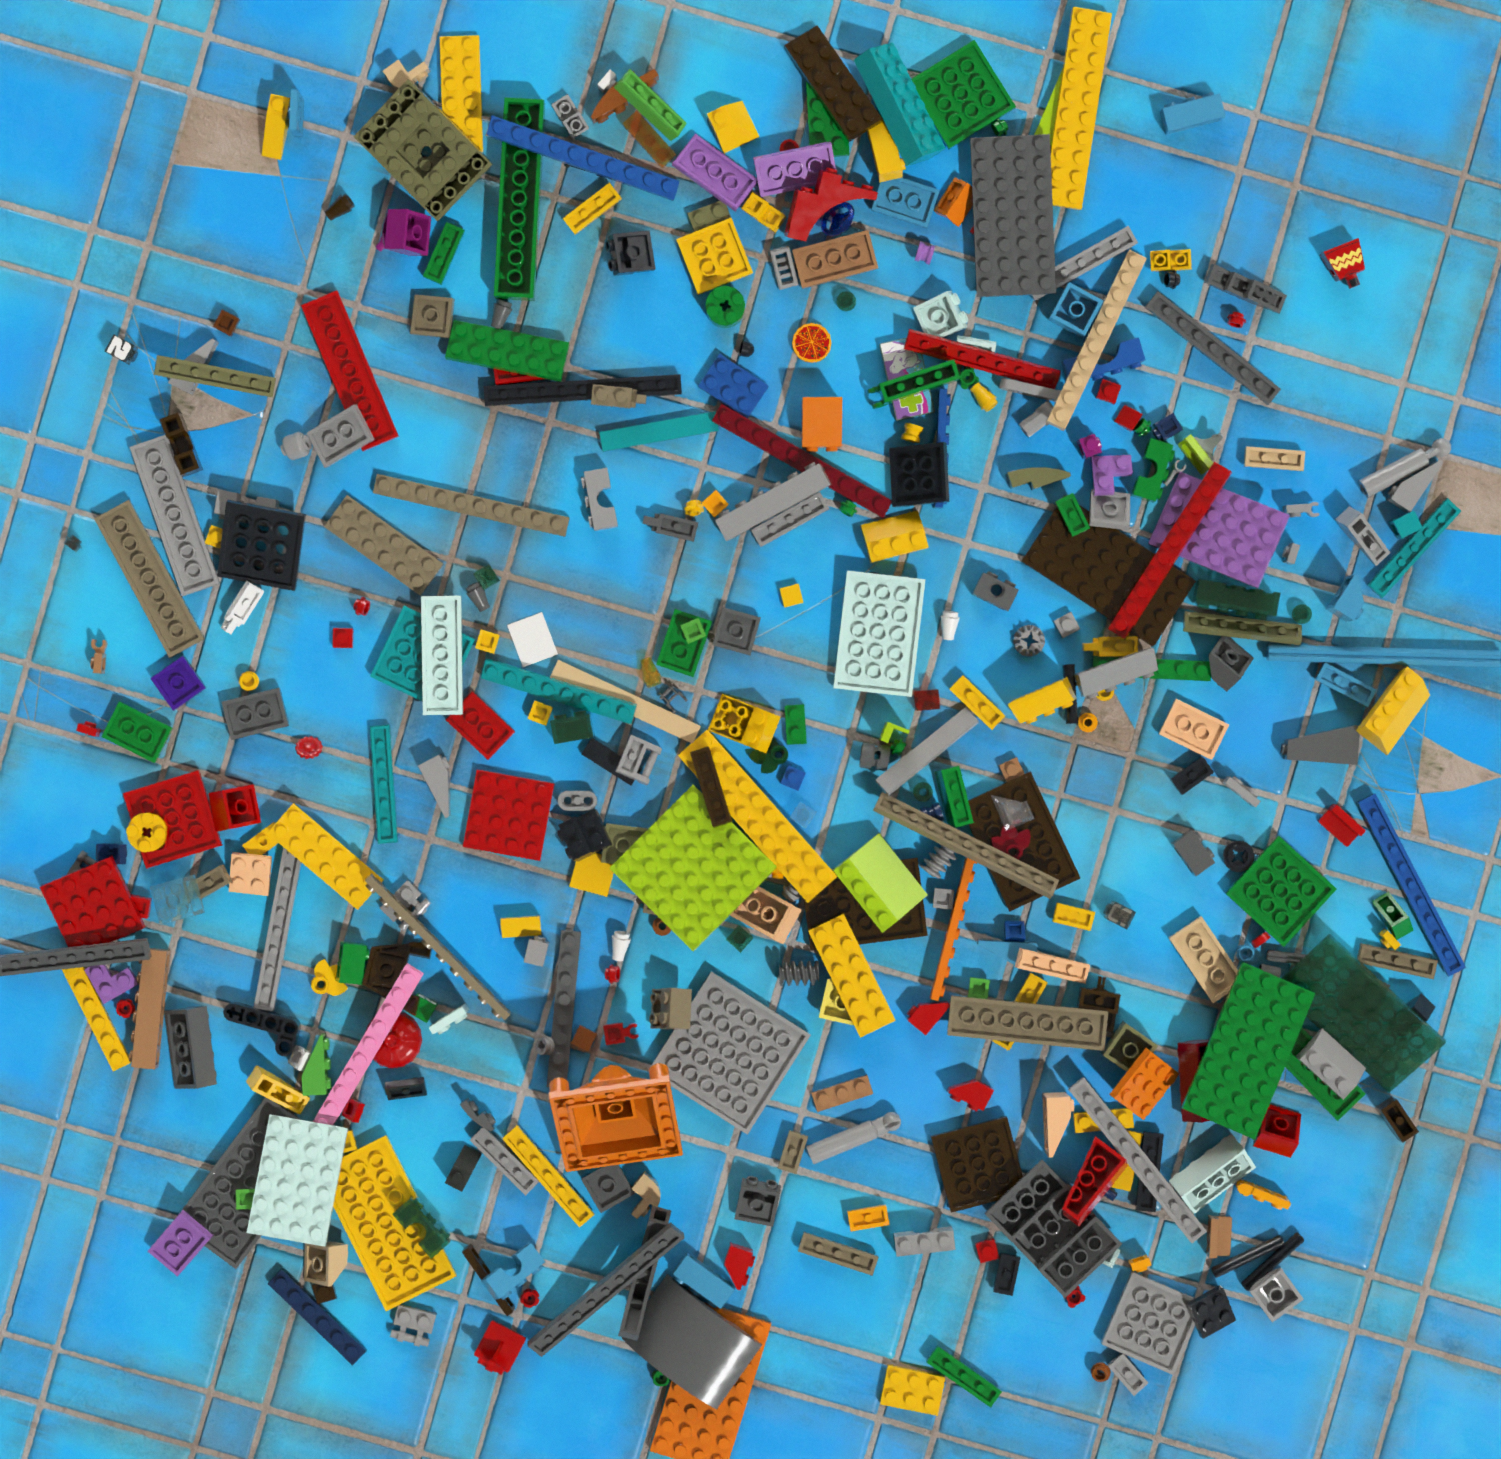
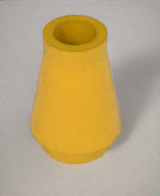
M980 383L975 384L970 389L981 410L984 409L985 412H988L998 404L997 397Z

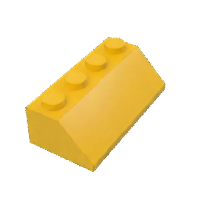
M1408 666L1400 670L1356 730L1385 755L1390 753L1430 697L1423 678Z

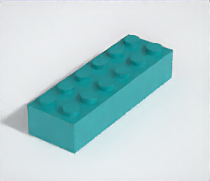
M893 42L869 48L856 57L854 62L905 165L909 166L929 160L946 149Z

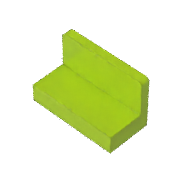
M885 722L879 740L888 743L893 729L905 734H909L910 730L890 722Z

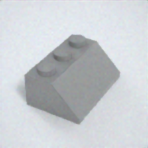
M1323 1028L1318 1031L1296 1056L1303 1065L1343 1100L1357 1086L1366 1069Z

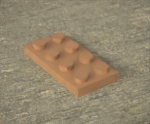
M869 230L792 250L802 289L878 269Z

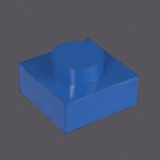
M788 765L780 783L799 791L806 773Z
M1024 921L1004 922L1005 941L1025 942Z

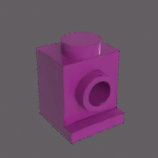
M1095 434L1076 441L1083 460L1102 453L1100 439Z

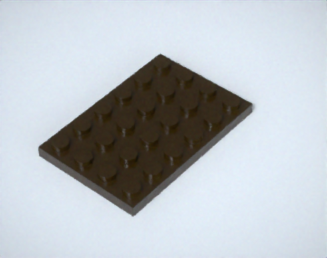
M1031 771L968 800L974 822L968 825L974 838L992 846V837H1001V830L1007 822L1012 824L1018 832L1029 829L1031 835L1030 844L1023 850L1020 861L1058 879L1059 882L1055 890L1080 879V875ZM1015 848L1009 850L1010 855L1016 854ZM989 869L1009 912L1043 896Z
M918 858L901 859L902 863L921 886ZM839 877L833 880L809 903L804 899L808 930L844 913L859 945L928 936L923 900L882 933ZM808 932L810 951L817 950Z

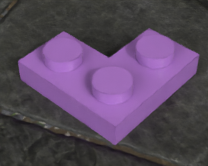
M1131 455L1091 457L1094 496L1114 495L1113 477L1132 476Z
M106 964L90 966L84 970L103 1004L139 985L130 967L114 976L111 975Z

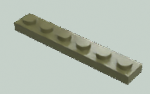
M160 355L156 357L153 374L267 397H273L276 381L274 377Z
M1185 611L1183 615L1184 632L1300 645L1302 642V625L1189 611Z

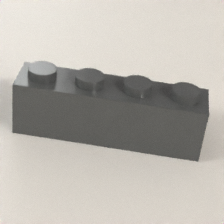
M207 1006L165 1010L174 1088L198 1089L216 1085L217 1074L214 1067V1052L211 1044Z

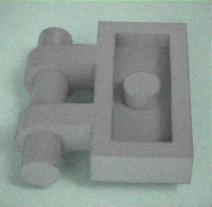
M409 880L393 894L406 908L411 904L415 907L412 914L416 918L421 914L423 915L431 904L427 898L421 903L417 900L422 893ZM385 905L380 907L393 922L398 919L393 914L395 911L390 906L388 908ZM403 920L398 927L404 932L409 925Z
M403 1304L398 1305L393 1324L401 1327L400 1331L391 1330L390 1337L397 1339L399 1342L407 1341L414 1343V1346L420 1347L422 1345L428 1347L430 1339L423 1338L424 1332L432 1333L437 1313ZM406 1329L418 1330L417 1336L406 1333Z

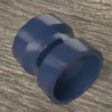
M938 802L932 804L929 808H920V811L940 821H945Z

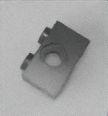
M990 571L987 574L983 572L972 595L1006 612L1009 611L1019 589L1015 588L1016 584L1008 580L1002 582L997 579L998 575ZM993 585H998L1001 588L999 596L991 593Z

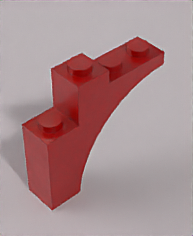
M826 167L825 171L819 170L814 193L812 188L803 186L801 190L795 188L784 235L788 238L807 241V237L814 224L832 207L854 199L876 200L878 192L874 191L873 186L862 184L861 187L854 186L855 182L844 179L841 183L842 175L837 174L838 170Z

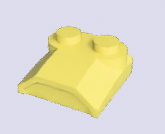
M827 979L819 1018L854 1025L832 979Z

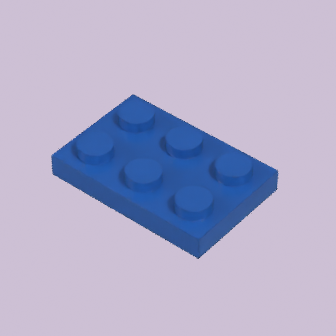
M721 354L718 355L698 385L700 389L746 418H749L769 387Z

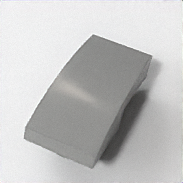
M568 94L551 104L572 139L589 129Z

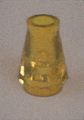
M652 658L642 659L640 663L643 684H646L647 688L661 684L662 676L654 665Z

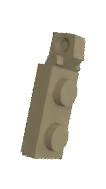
M593 384L591 405L631 409L635 408L636 403L646 404L647 395L637 394L635 389Z

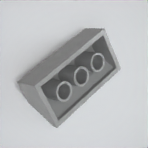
M1146 648L1073 675L1081 697L1087 696V699L1098 696V692L1105 689L1106 692L1117 689L1116 685L1124 683L1126 686L1135 683V678L1141 676L1143 679L1152 677L1154 672L1158 670L1154 648Z

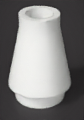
M943 611V614L940 616L942 639L954 640L960 617H958V612Z
M614 931V935H612L613 960L624 961L625 953L631 941L628 932Z

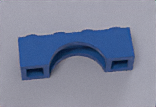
M1139 337L1119 343L1114 359L1106 364H1096L1090 378L1095 381L1104 378L1103 374L1111 372V375L1123 372L1122 368L1130 367L1131 370L1141 367V363L1146 359ZM1077 356L1061 362L1066 379Z

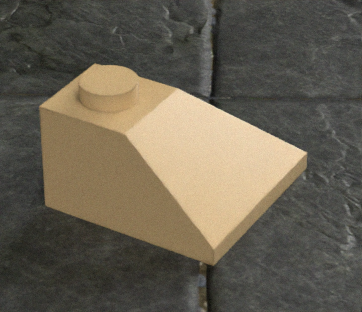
M327 1241L324 1247L305 1243L304 1281L327 1287L332 1286L347 1265L348 1244Z

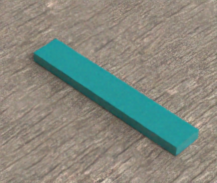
M716 411L599 432L602 450L606 452L719 431L718 425L712 422Z
M1445 498L1422 524L1423 528L1416 531L1367 586L1380 598H1383L1460 514L1461 510L1448 498Z
M390 725L370 726L378 844L397 843L398 832Z

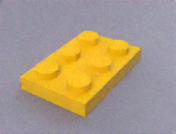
M887 1364L880 1404L938 1416L946 1377L944 1375Z

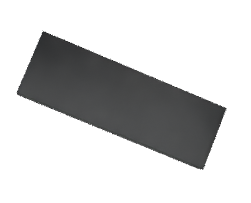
M591 738L582 755L632 786L635 781L634 779L615 772L621 756L594 738Z

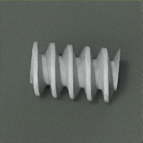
M941 845V848L934 846L936 854L929 852L931 860L924 859L926 866L919 865L932 877L939 879L941 878L939 871L946 872L944 865L951 866L949 859H957L954 855L955 851Z

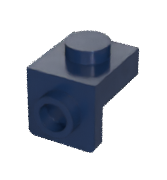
M1174 413L1152 425L1154 428L1152 429L1153 435L1157 440L1160 439L1161 441H1165L1183 430Z
M96 844V862L113 856L116 864H126L127 844Z

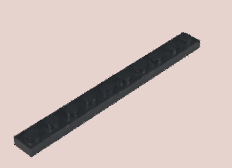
M681 374L484 386L485 407L588 401L592 398L593 384L632 388L637 390V394L647 395V397L682 395Z

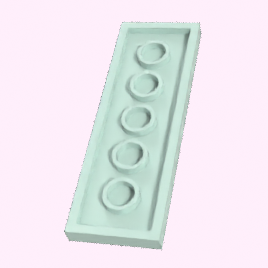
M421 596L423 715H463L461 596Z

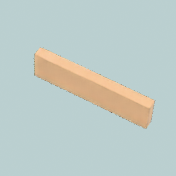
M1019 948L1015 967L1084 984H1086L1090 965L1023 948Z

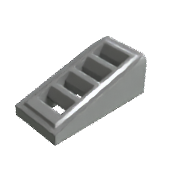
M789 246L769 250L779 290L797 286L798 281ZM783 253L786 254L785 257H781L778 259H776L775 255ZM788 261L787 265L779 267L777 265V263ZM790 269L788 273L781 275L779 271ZM792 276V280L790 281H781V279Z

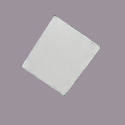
M542 612L507 625L523 667L558 655Z

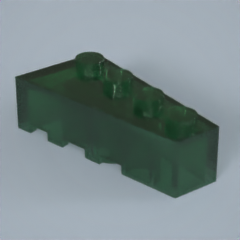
M1198 579L1196 580L1192 603L1197 604V608L1208 610L1210 606L1217 608V612L1228 613V610L1236 611L1235 615L1247 617L1248 614H1253L1255 619L1267 620V617L1277 616L1281 593H1265L1266 591L1261 589L1249 590L1243 586H1227L1225 583Z

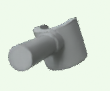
M1180 460L1176 461L1172 466L1171 474L1163 484L1167 486L1177 473L1179 474V472L1185 470L1186 464L1182 469H1178L1177 463Z

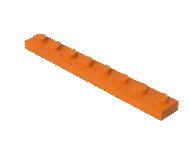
M965 857L930 993V999L939 1001V997H943L945 992L943 981L944 978L949 976L950 967L948 962L949 959H953L955 948L952 946L954 939L958 940L960 929L957 928L959 920L963 921L965 910L962 909L964 901H968L970 891L967 890L968 884L973 882L975 875L972 869L974 863L977 864V862Z

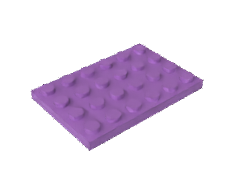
M1179 472L1149 540V545L1160 548L1202 482L1201 479ZM1222 488L1179 557L1258 589L1290 515Z

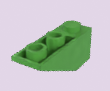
M326 1033L320 1035L302 1074L303 1096L326 1095L329 1093V1089H332V1079L328 1077V1070L331 1069V1060L327 1058L330 1041L329 1038H326Z

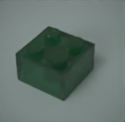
M586 711L574 712V717L568 718L567 714L554 716V720L550 721L554 744L595 737L592 716L587 714Z

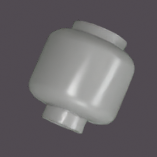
M301 432L287 435L283 438L281 452L291 460L305 457L312 448L311 441L306 434L304 435Z

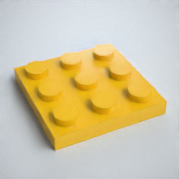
M732 218L676 239L698 295L753 274Z

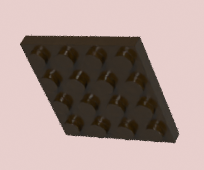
M1007 1116L931 1135L951 1213L998 1201L1023 1177Z

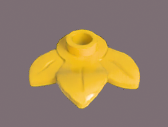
M325 959L316 964L314 968L315 977L311 981V988L315 993L325 994L327 992L332 996H337L348 989L346 984L336 981L338 964L329 967ZM319 981H323L325 983V986L323 988H320L318 986Z

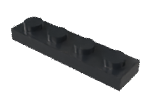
M1143 1131L1141 1149L1160 1172L1164 1134ZM1138 1177L1135 1210L1156 1212L1157 1200Z

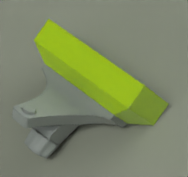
M1221 433L1211 436V438L1200 439L1190 434L1177 445L1202 475L1214 463L1213 450L1223 439Z

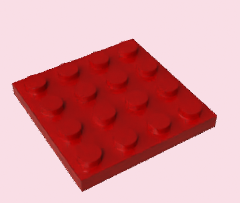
M477 769L463 847L541 861L555 783Z
M200 770L123 793L131 820L138 814L152 813L159 815L167 825V836L163 846L155 851L141 852L146 869L223 845L219 831L216 832L211 805ZM144 827L143 836L151 837L152 835L150 834V832L152 831V829H146Z
M113 856L40 886L42 894L68 947L113 942L146 927Z

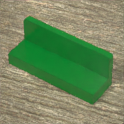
M960 766L935 771L948 825L957 828L974 823Z

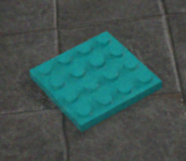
M404 605L370 677L423 702L421 613ZM463 633L462 667L476 640Z

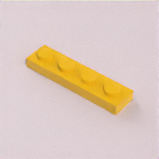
M1030 972L1014 1002L1036 1004L1048 982ZM991 1040L992 1042L1007 1049L1008 1051L1011 1049L1014 1043L1010 1041Z

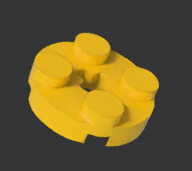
M138 814L129 822L126 829L128 840L135 849L141 852L155 851L161 848L166 841L167 825L157 814ZM144 827L146 829H152V831L150 832V834L152 835L151 837L143 836Z

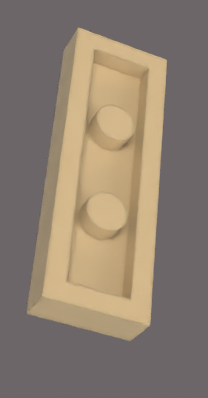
M1245 447L1244 467L1304 471L1305 451Z

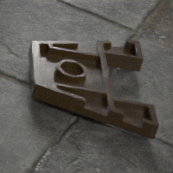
M422 942L371 947L362 982L363 987L386 999L405 965L408 963L409 957L416 956L430 959L433 948L429 950ZM411 995L403 1010L416 1016L420 997Z

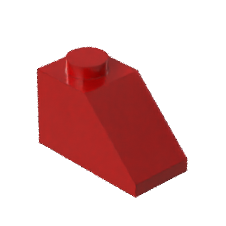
M940 1001L919 1003L917 1006L913 1005L907 1012L908 1017L906 1019L924 1035H927L948 1010L950 1003Z

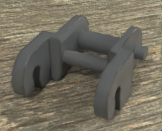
M668 684L669 688L663 694L659 693V698L661 700L664 699L667 702L666 706L675 714L676 711L669 705L670 702L677 695H680L686 702L688 699L680 691L677 693L673 689V685L670 686ZM673 691L675 694L667 700L665 696Z

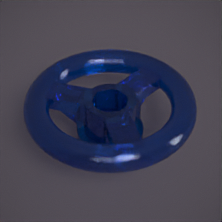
M843 202L825 212L821 220L822 232L827 236H837L846 232L854 219L855 212L853 206L848 202ZM840 208L848 209L847 212L842 214L835 212ZM831 216V217H832V224H831V226H830V228H829V230H828V229H827V221H828L829 217Z

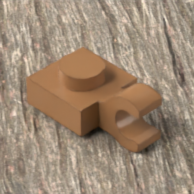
M92 639L91 647L96 653L91 658V669H93V673L105 674L107 640H103L102 646L97 647V640Z

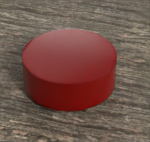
M1263 932L1252 940L1251 944L1256 949L1271 937L1267 932Z

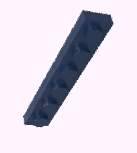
M283 1268L268 1282V1285L352 1366L367 1351L320 1304H317V1301Z

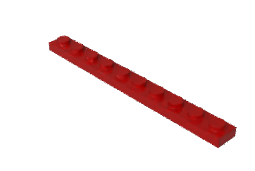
M1214 461L1108 630L1126 640L1232 474L1230 470Z

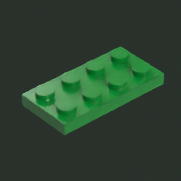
M806 81L809 146L831 141L834 157L849 156V141Z

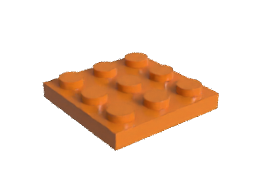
M1145 1048L1109 1095L1144 1120L1171 1084L1175 1082L1179 1073L1149 1049Z

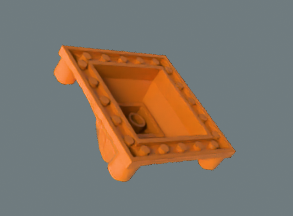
M661 1063L651 1066L648 1080L632 1077L631 1074L620 1066L609 1065L598 1072L591 1080L592 1082L571 1091L569 1089V1082L566 1079L558 1077L549 1083V1101L566 1172L683 1155L668 1066Z

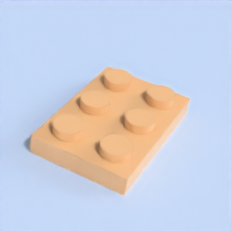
M1175 699L1158 734L1212 760L1229 724Z

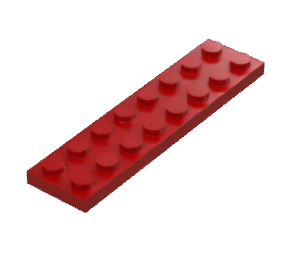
M338 290L301 305L344 409L346 410L352 405H357L375 439L363 446L361 450L364 452L399 437Z

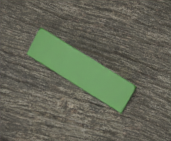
M631 69L614 86L668 140L672 141L678 137L687 124Z

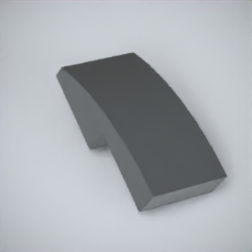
M469 1098L460 1103V1106L467 1115L477 1124L489 1131L495 1129L496 1126L494 1124L496 1120L491 1113L487 1114L485 1110L478 1114V1106L473 1100L470 1101Z

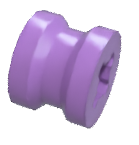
M920 242L914 261L919 262L921 260L925 264L930 265L935 246H927L924 242Z

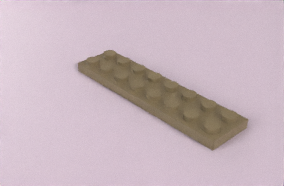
M127 500L94 518L169 658L205 640L131 501Z
M951 995L947 1035L1104 1051L1108 1011Z

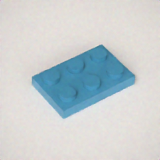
M904 178L880 182L877 199L874 200L871 211L927 229L940 190Z

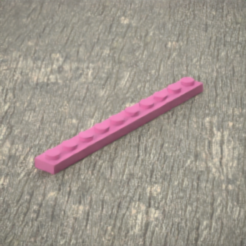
M408 963L405 965L313 1122L328 1125L335 1124L424 975L423 972Z

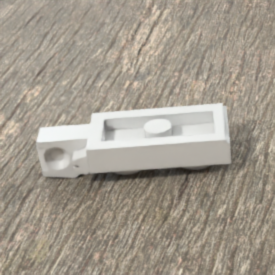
M246 580L226 612L221 628L232 635L237 626L244 625L262 597L264 590Z

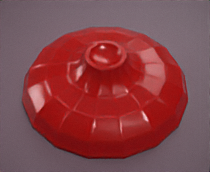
M404 1012L400 1013L373 1059L376 1063L388 1068H398L407 1065L415 1059L420 1052L422 1044L421 1029L415 1019Z

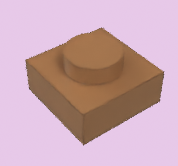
M1017 757L998 765L1006 782L1024 775Z

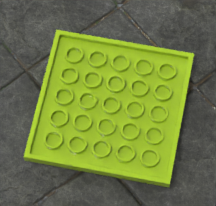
M692 785L610 867V870L694 952L764 882L777 866L732 822L713 828L703 794Z

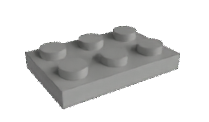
M352 405L307 432L324 468H328L375 440L357 405Z

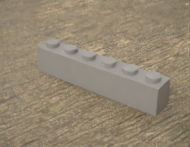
M813 462L804 467L806 471L800 474L795 472L787 476L788 481L782 484L778 481L769 486L771 490L766 493L762 490L752 496L753 500L749 502L743 500L736 504V509L729 512L727 509L718 514L719 518L715 521L725 540L729 541L832 485L822 465H816Z

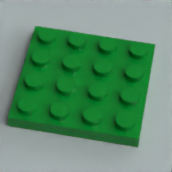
M975 40L911 79L948 150L1016 108Z
M1277 836L1225 894L1281 946L1285 947L1337 888L1280 836Z

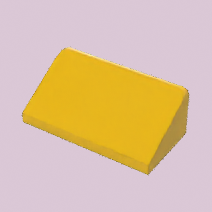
M540 916L500 919L502 938L542 935Z

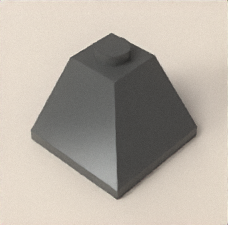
M1221 636L1209 654L1212 679L1225 691H1228L1242 678L1254 658L1230 637Z

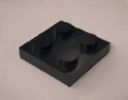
M1221 1285L1187 1303L1199 1336L1203 1339L1236 1321L1225 1290Z

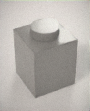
M534 936V938L529 939L524 963L544 966L549 942L545 941L546 938Z

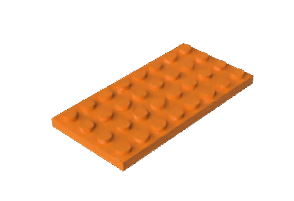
M704 1302L729 1322H733L760 1342L762 1346L717 1410L671 1381L650 1447L651 1452L674 1459H730L770 1331L771 1322L726 1308H713Z

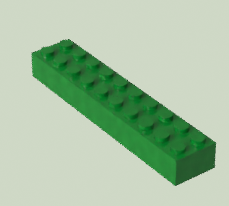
M504 97L503 119L544 133L545 101L543 99ZM502 142L494 297L495 299L535 301L543 156Z

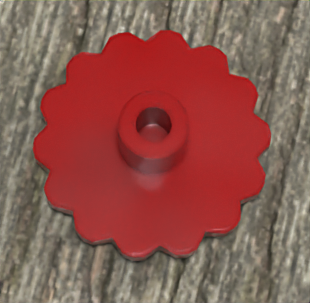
M305 736L296 743L295 750L301 758L313 759L322 752L323 745L318 738Z

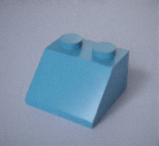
M1356 574L1347 576L1326 610L1345 622L1358 619L1364 611L1362 609L1364 600L1359 576Z

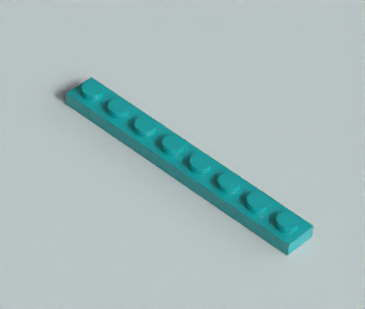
M488 658L485 660L481 679L628 724H632L637 704Z

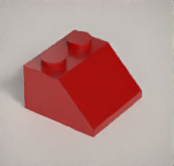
M254 784L208 793L216 832L261 823Z
M1270 1104L1258 1134L1253 1141V1147L1291 1158L1299 1145L1301 1114Z

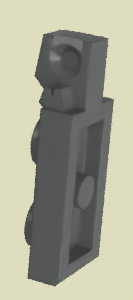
M655 513L654 518L644 516L642 524L652 526L651 531L658 534L692 542L695 540L699 523L661 513Z

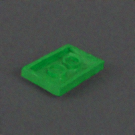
M674 609L656 665L694 677L712 621ZM699 618L706 637L688 644L680 625Z
M119 701L101 737L156 763L173 727Z

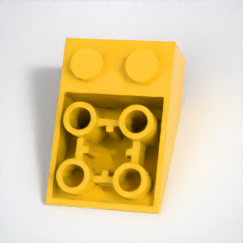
M722 694L708 731L767 753L781 717Z

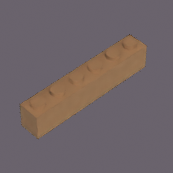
M150 948L152 957L149 960L139 961V964H142L141 972H138L137 983H140L139 991H136L135 1003H138L137 1011H134L133 1022L136 1025L135 1030L131 1034V1042H134L133 1050H130L129 1062H132L131 1067L155 1070L159 1067L171 950Z

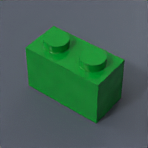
M340 941L336 981L338 983L362 985L366 968H364L365 961L369 959L367 945Z

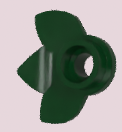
M772 738L767 753L755 749L749 754V758L754 763L761 764V773L768 774L774 772L779 764L787 761L788 750L784 746L778 745L776 739ZM777 752H780L782 754V757L776 758L775 754Z

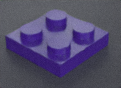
M184 656L150 678L173 711L206 689Z

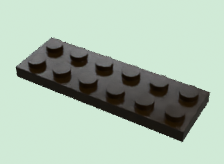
M818 25L784 45V49L849 142L882 122V117Z

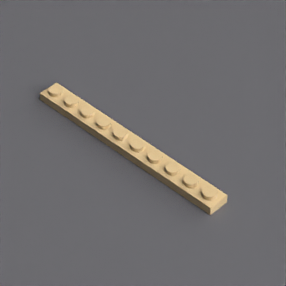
M1130 249L1127 252L1046 423L1062 431L1066 429L1143 268L1146 257Z

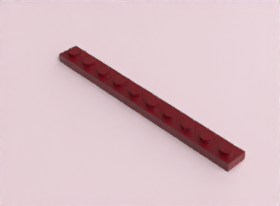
M723 404L720 405L712 420L713 423L801 473L806 471L804 467L813 462L816 465L821 464L832 484L828 488L881 518H884L892 504V500Z

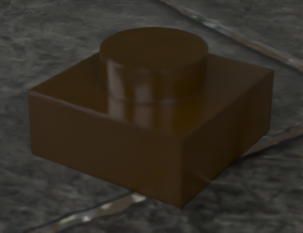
M319 1284L312 1285L317 1304L337 1299L334 1284L329 1287Z

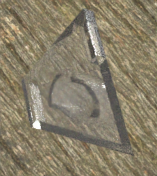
M991 795L1006 830L1034 819L1027 801L1020 802Z

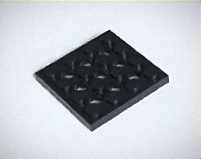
M227 500L217 577L244 582L247 580L250 583L295 591L306 514ZM242 518L247 519L249 527H242L239 520ZM259 523H267L269 530L262 531L259 528ZM278 527H287L289 531L288 534L282 535L279 532ZM237 538H245L247 545L240 546L237 543ZM263 541L267 548L260 550L256 543ZM283 545L286 548V553L281 554L277 552L276 546ZM235 557H243L245 563L243 565L237 564ZM261 560L264 563V568H257L254 565V561ZM274 564H281L284 568L283 572L275 571Z

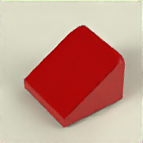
M1124 405L1114 422L1131 432L1143 414Z

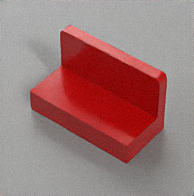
M1332 804L1318 820V823L1346 847L1357 836H1362L1366 831L1337 804Z

